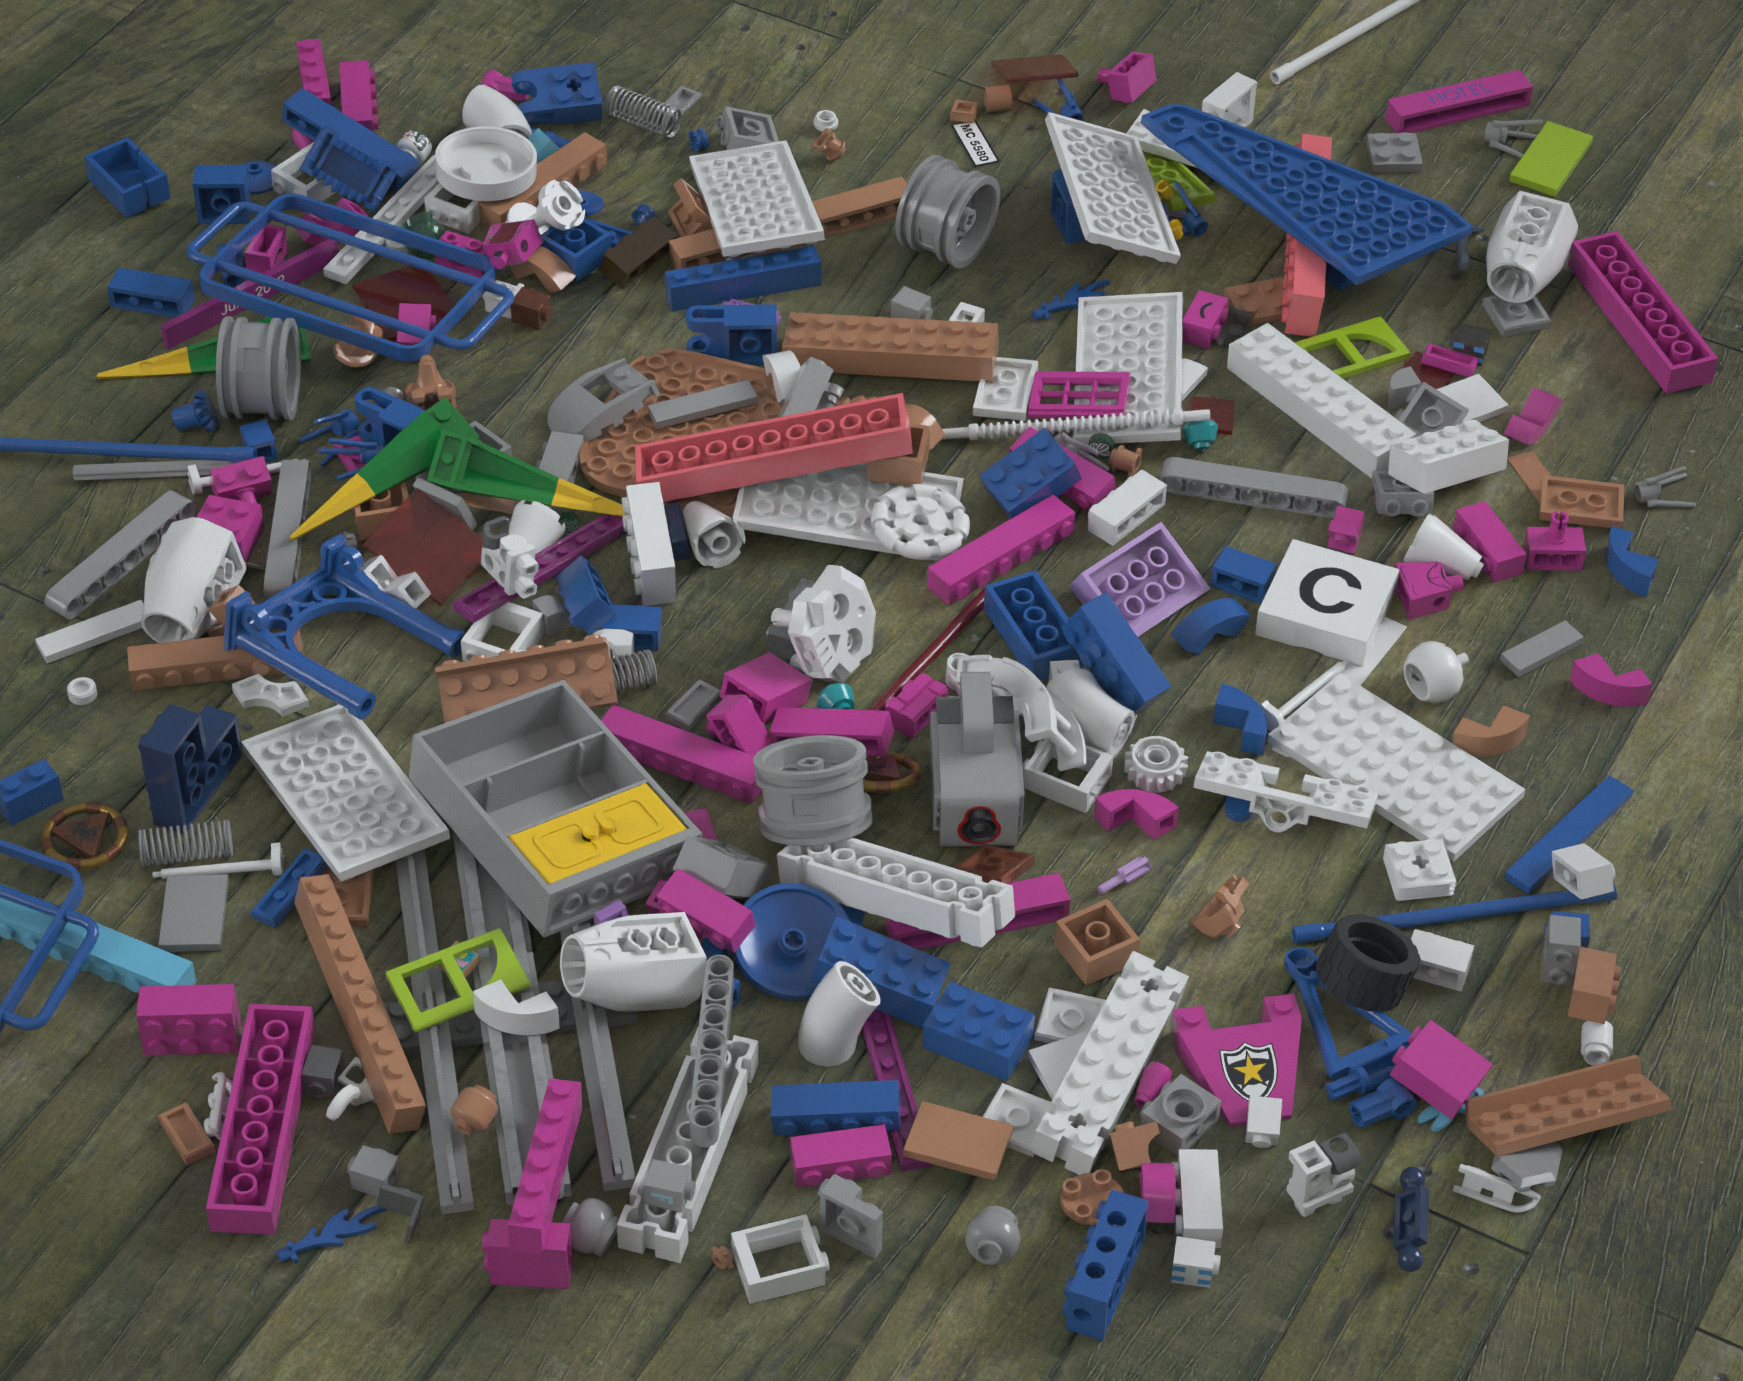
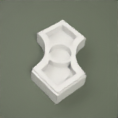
M256 674L232 684V690L244 709L263 706L276 710L284 717L309 707L307 697L295 681L274 683L265 680L260 674Z

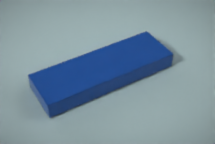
M304 848L250 912L253 919L277 928L295 907L294 901L300 878L321 875L328 867L319 853Z

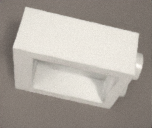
M1236 72L1203 100L1202 111L1246 127L1253 121L1257 81Z
M313 143L271 170L273 190L278 194H299L324 201L336 193H331V185L323 187V179L317 182L315 179L307 185L295 179L305 173L299 168Z
M439 183L425 197L426 218L469 234L480 223V201L473 200L466 208L451 204L447 201L454 194L446 190Z
M507 602L505 605L473 623L461 640L463 661H470V658L476 655H486L488 658L498 656L499 652L505 651L504 649L481 642L493 625L520 634L510 650H527V647L536 645L544 635L543 613Z
M1045 738L1044 741L1040 740L1037 743L1034 755L1031 759H1026L1022 766L1024 789L1087 813L1095 798L1112 776L1113 755L1085 745L1086 765L1077 768L1089 773L1078 787L1043 773L1052 758L1058 760L1055 744L1049 738Z
M807 1214L731 1233V1252L734 1256L749 1304L825 1285V1272L830 1270L828 1257L825 1251L820 1252L819 1233L816 1226L810 1225ZM797 1242L802 1243L810 1266L760 1278L752 1254Z

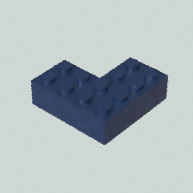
M169 704L163 713L156 717L153 726L147 734L142 735L138 749L141 754L142 770L145 775L146 790L148 791L154 825L165 827L166 829L172 826L175 832H177L176 826L178 825L180 833L184 834L183 825L185 824L188 832L190 824L196 821L244 755L236 714L206 705L199 714Z

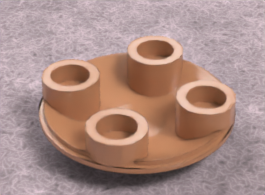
M1098 1169L1094 1173H1084L1074 1178L1066 1179L1062 1185L1061 1206L1072 1220L1081 1224L1097 1225L1099 1219H1096V1213L1101 1200L1107 1201L1111 1189L1124 1193V1190L1112 1178L1109 1171Z

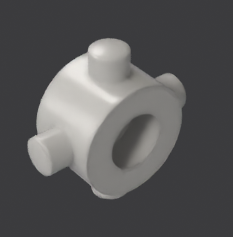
M345 531L343 534L345 536L344 540L347 541V546L357 549L358 546L354 533Z

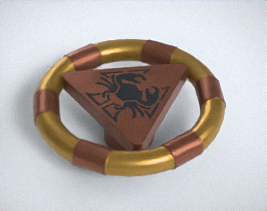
M888 752L887 756H866L868 772L864 778H867L868 781L863 780L864 791L873 795H886L890 792L914 786L922 777L923 772L920 764L909 756ZM897 764L912 772L905 778L900 779Z
M82 802L67 806L50 817L42 829L40 844L44 855L69 863L76 870H89L111 862L121 853L128 840L129 828L122 814L111 806L96 802ZM83 813L96 814L62 824L67 818ZM111 819L117 830V838L114 844L102 854L96 856L99 852L108 820ZM52 835L75 849L76 854L81 858H67L59 854L52 842Z

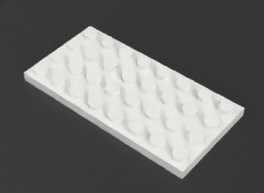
M1049 112L1045 122L1085 240L1093 244L1107 245L1115 250L1122 249L1133 252L1138 256L1152 257L1160 262L1167 261L1177 264L1181 255L1138 138Z
M787 141L689 156L690 167L723 257H737L743 253H761L767 249H785L792 245L814 244L817 241L825 240L823 227Z
M1182 292L1079 297L1076 372H1130V387L1125 416L1128 412L1131 415H1135V412L1141 415L1143 411L1146 414H1150V411L1156 414L1158 410H1161V413H1165L1167 409L1169 412H1173V409H1182ZM1075 386V391H1091L1092 386ZM1119 386L1097 387V391L1119 390ZM1074 399V405H1089L1090 399ZM1095 399V405H1116L1117 399ZM1163 423L1161 427L1158 424L1151 427V424H1148L1146 428L1143 425H1139V428L1133 425L1131 429H1128V426H1124V429L1116 427V430L1109 427L1107 431L1105 428H1101L1100 431L1094 428L1092 432L1089 429H1085V432L1079 429L1077 433L1073 430V439L1089 445L1091 442L1116 444L1181 440V425L1175 426L1174 423H1170L1167 426L1166 423Z
M867 463L855 464L740 487L733 519L740 524L743 530L902 555V553L896 550L894 552L890 551L877 539L875 529L871 526V512L874 504L880 502L879 498L884 493L901 485L904 488L911 487V485L867 481ZM925 472L922 484L938 487V491L944 494L949 492L960 501L964 478ZM908 498L906 500L907 502L913 501V498ZM915 522V523H917L919 526H924V525H926V524L923 523V522ZM937 556L930 557V560L940 561L945 557L938 558Z
M1341 673L1291 714L1280 727H1276L1268 734V743L1322 778L1338 779L1345 784L1354 786L1364 785L1371 790L1379 791L1374 808L1375 812L1420 841L1442 839L1448 858L1453 862L1514 807L1525 794V789Z
M341 705L331 707L241 741L243 752L340 882L450 839L449 829L363 720L349 714L348 709Z

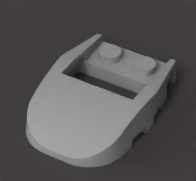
M623 358L589 371L569 385L552 403L548 412V426L550 432L583 435L584 442L590 441L602 435L601 429L610 424L617 427L623 423L622 417L631 410L636 413L644 407L642 401L651 395L656 397L660 393L654 380L647 379L631 367L626 359ZM598 384L602 387L608 384L621 395L604 404L588 392V390Z

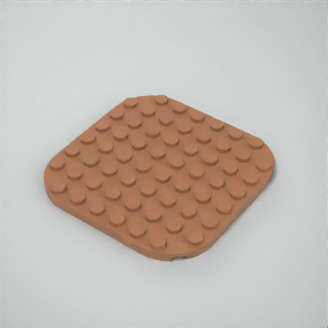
M684 349L658 350V354L647 358L645 355H642L629 365L647 379L654 380L660 394L656 397L651 395L642 401L644 407L636 413L633 410L622 417L624 422L617 427L610 424L601 429L602 435L590 441H585L579 451L580 468L587 481L601 492L619 497H627L626 486L637 485L635 445L777 418L784 402L778 403L772 376H766L765 368ZM749 380L758 396V403L660 429L656 428L648 413V405ZM612 389L604 404L621 394ZM739 488L663 502V505L678 502L682 512L684 507L690 502L701 501L733 519Z

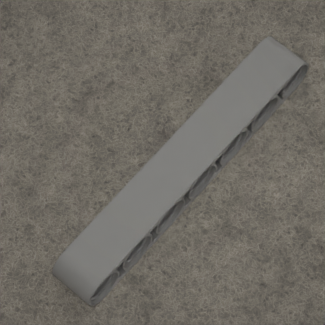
M1170 457L1164 461L1159 478L1160 481L1167 484L1166 492L1327 518L1335 517L1337 506L1346 507L1348 497L1347 487L1339 482L1178 457Z
M282 460L264 578V596L266 600L297 582L303 536L290 541V535L306 520L311 484L310 460Z
M172 490L166 492L56 583L46 594L45 606L69 620L77 617L153 553L161 544L162 536L167 532L172 522L192 518L196 512L195 502Z
M714 955L705 964L689 1115L690 1137L692 1142L699 1147L714 1145L718 1141L720 1133L734 990L733 962L725 955Z

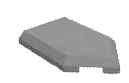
M1551 1142L1499 1157L1494 1155L1491 1169L1500 1177L1505 1175L1512 1181L1511 1186L1519 1193L1530 1190V1187L1533 1185L1541 1184L1542 1187L1552 1186L1556 1183L1562 1148L1558 1143Z

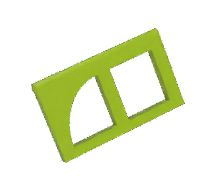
M1381 316L1294 342L1307 353L1336 344L1352 364L1332 370L1342 379L1410 359L1411 354ZM1363 339L1373 341L1385 346L1392 352L1365 360L1350 340Z
M501 928L386 971V978L415 1033L474 1010L473 991L455 960L470 951H476L492 944L496 950V970L484 986L501 979L512 995L531 987V982L528 980ZM442 964L459 998L420 1012L404 978Z

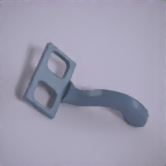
M1474 227L1473 231L1484 232V228ZM1467 237L1456 241V267L1458 271H1466L1469 266Z

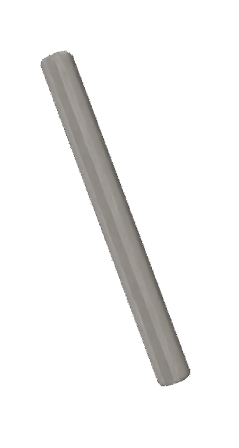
M178 460L81 464L73 466V478L75 481L185 477L188 476L187 466L196 464L199 476H209L211 469L234 463L216 460Z

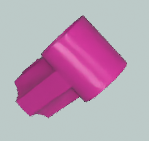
M489 70L484 74L480 85L491 87L510 100L527 101L528 95L517 94L513 90L511 78L504 77L495 70Z

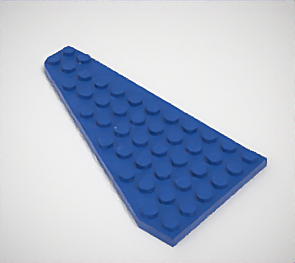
M1171 104L1144 114L1141 117L1140 124L1164 142L1167 147L1179 153L1334 266L1355 285L1472 235L1474 226L1443 202L1190 106Z

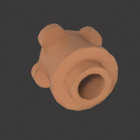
M828 128L822 131L820 137L812 145L818 152H823L829 161L840 159L845 152V142L841 139L838 140L835 137V133Z
M1120 445L1118 449L1114 448L1109 458L1112 470L1117 471L1118 469L1127 472V478L1133 477L1140 468L1143 449L1137 448L1135 453L1126 450L1123 445Z

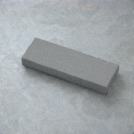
M1565 620L1501 653L1500 661L1517 677H1520L1583 644L1584 636Z

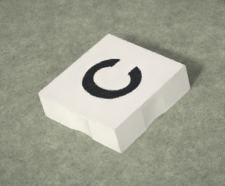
M1292 539L1258 610L1255 635L1291 646L1309 648L1323 655L1343 661L1347 660L1350 663L1363 666L1374 643L1376 629L1385 618L1396 594L1399 569Z

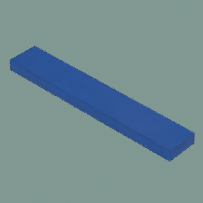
M1609 775L1506 871L1504 879L1530 894L1553 872L1552 851L1584 843L1632 797L1633 789Z

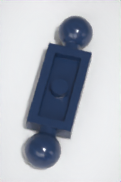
M1408 1167L1400 1175V1184L1406 1191L1395 1195L1394 1249L1399 1252L1397 1262L1400 1268L1406 1272H1415L1423 1264V1254L1418 1247L1428 1243L1429 1190L1424 1187L1425 1175L1422 1170L1417 1167Z

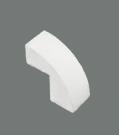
M790 350L762 356L766 376H772L778 403L785 401L800 369L796 356Z
M382 555L368 559L364 566L360 568L364 574L378 585L379 589L414 608H417L432 594L416 572L398 577Z
M501 979L473 991L476 1015L483 1022L499 1031L516 1035H538L560 1029L558 1007L547 992L517 1003Z

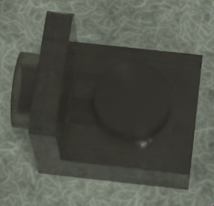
M1231 307L1228 310L1227 322L1218 336L1217 345L1229 349V344L1252 332L1254 314Z

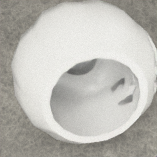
M1435 641L1421 643L1407 655L1403 670L1406 683L1411 692L1421 701L1432 704L1447 702L1460 691L1464 680L1462 665L1468 663L1469 658L1464 652L1456 655L1444 643ZM1412 673L1416 675L1419 679L1413 678Z

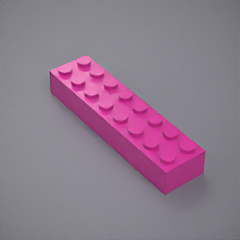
M1613 231L1573 241L1568 267L1664 392L1668 394L1713 382L1718 357L1618 231Z
M249 1004L206 1205L210 1232L275 1235L304 1090L301 1073L315 1034L311 1006Z

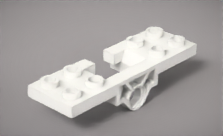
M1207 751L1195 777L1193 788L1251 801L1249 812L1258 813L1265 825L1274 832H1284L1296 823L1307 825L1310 816L1367 828L1379 791L1371 790L1364 785L1354 786L1342 783L1338 779H1324L1306 774L1302 782L1301 791L1310 793L1309 797L1266 787L1267 783L1276 784L1280 768L1259 764L1248 758L1238 759L1229 757L1222 752ZM1273 812H1281L1286 816L1287 821L1277 823L1272 819L1271 814Z

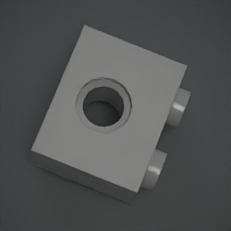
M1180 1074L1173 1082L1169 1081L1164 1085L1160 1095L1153 1102L1150 1100L1143 1106L1140 1112L1142 1117L1141 1125L1157 1121L1160 1135L1153 1140L1178 1156L1179 1149H1190L1219 1120L1221 1100Z

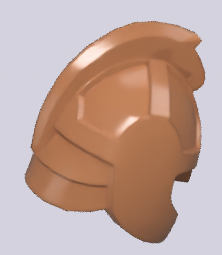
M351 315V320L355 323L354 325H347V322L344 324L340 323L383 338V332L380 327L374 325L373 322ZM334 339L336 343L333 348L334 358L349 367L358 368L369 365L378 355V353Z

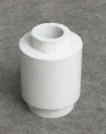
M1586 1021L1582 1025L1581 1054L1588 1064L1594 1066L1606 1063L1613 1054V1026L1605 1021V1024Z

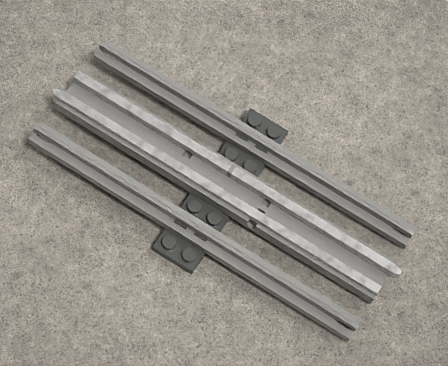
M452 830L468 940L501 928L528 980L531 982L530 988L515 993L512 996L517 1003H520L543 992H547L558 1007L560 1029L538 1035L510 1034L499 1031L483 1022L476 1015L474 1009L415 1033L399 1001L383 1003L404 1054L421 1053L441 1213L449 1214L474 1210L464 1133L454 1127L455 1120L450 1113L452 1105L459 1096L452 1048L483 1044L489 1088L497 1098L495 1102L498 1105V1113L494 1117L506 1203L507 1205H512L516 1198L549 1078L553 1079L546 1035L564 1032H577L604 1191L632 1187L636 1178L608 1027L637 1024V1013L615 1011L572 997L567 992L562 979L538 982L527 917ZM424 849L395 860L409 963L439 951ZM589 919L559 931L561 944L563 945L564 940L569 935L589 928ZM493 944L474 951L481 958V962L472 971L475 990L487 984L496 970L497 954ZM438 966L411 976L413 999L420 1012L459 998L457 993L444 994L442 972ZM568 1165L558 1199L572 1196Z

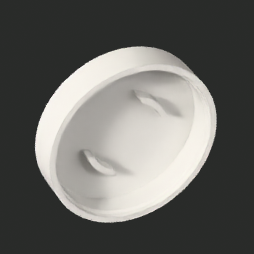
M488 126L466 128L450 134L439 143L435 153L436 177L446 190L466 199L478 201L508 199L523 193L534 183L537 176L536 149L527 138L508 129Z

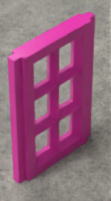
M1036 371L1028 407V418L1060 417L1066 419V417H1069V419H1073L1076 416L1077 419H1081V416H1084L1087 419L1089 415L1092 418H1096V415L1102 418L1104 414L1111 417L1113 413L1115 416H1119L1120 413L1125 416L1131 374L1130 372ZM1043 385H1064V391H1042ZM1070 385L1092 386L1091 391H1069ZM1119 386V390L1097 391V387ZM1041 399H1062L1061 404H1040ZM1068 399H1090L1089 405L1067 404ZM1095 399H1117L1116 405H1095Z

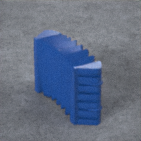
M324 125L319 135L316 136L315 142L299 169L309 176L316 175V182L323 179V187L331 185V193L338 191L339 197L347 195V200L349 201L355 198L356 204L363 202L364 208L375 213L377 207L383 202L382 199L391 183L394 182V178L400 168L388 161L379 164V158L372 160V156L365 158V152L358 154L357 148L352 149L351 143L346 145V139L340 140L337 131Z

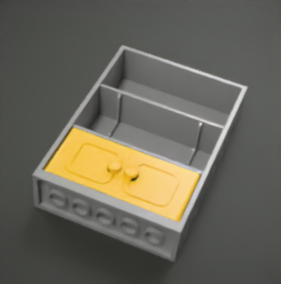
M565 680L546 685L540 689L413 735L409 779L543 937L594 917L595 912L617 900H620L625 905L650 895L659 879L667 882L675 872L673 867L687 836L702 838V832Z

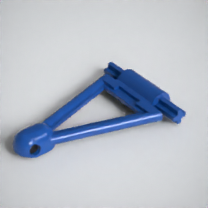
M1293 948L1285 954L1284 965L1288 973L1298 984L1329 1078L1333 1081L1325 1086L1329 1099L1336 1101L1355 1092L1363 1095L1377 1089L1385 1080L1392 1078L1390 1073L1396 1065L1392 1059L1402 1045L1406 1048L1410 1046V1043L1407 1041L1412 1033L1383 1012L1366 1011L1344 1002L1390 1036L1339 1058L1315 986L1319 984L1328 991L1316 972L1318 957L1308 948Z

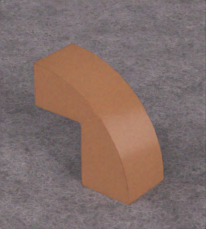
M539 246L524 263L508 265L517 279L535 273L549 294L563 289L576 277L572 269L559 256L542 246Z
M1503 705L1491 727L1463 717L1454 732L1452 743L1473 757H1489L1505 753L1516 747L1525 738L1530 715Z

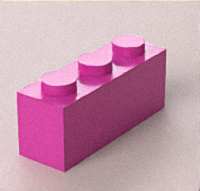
M1486 501L1456 510L1455 520L1452 525L1453 532L1482 556L1480 562L1484 563L1482 571L1487 573L1494 583L1523 574L1526 552Z
M679 868L676 869L656 895L661 913L685 912L695 934L699 935L701 933L708 937L710 942L719 949L727 948L735 953L756 925L752 910Z
M885 1124L790 1137V1158L796 1187L817 1186L822 1184L825 1179H830L834 1174L843 1179L850 1180L867 1177L877 1178L891 1174L892 1154Z

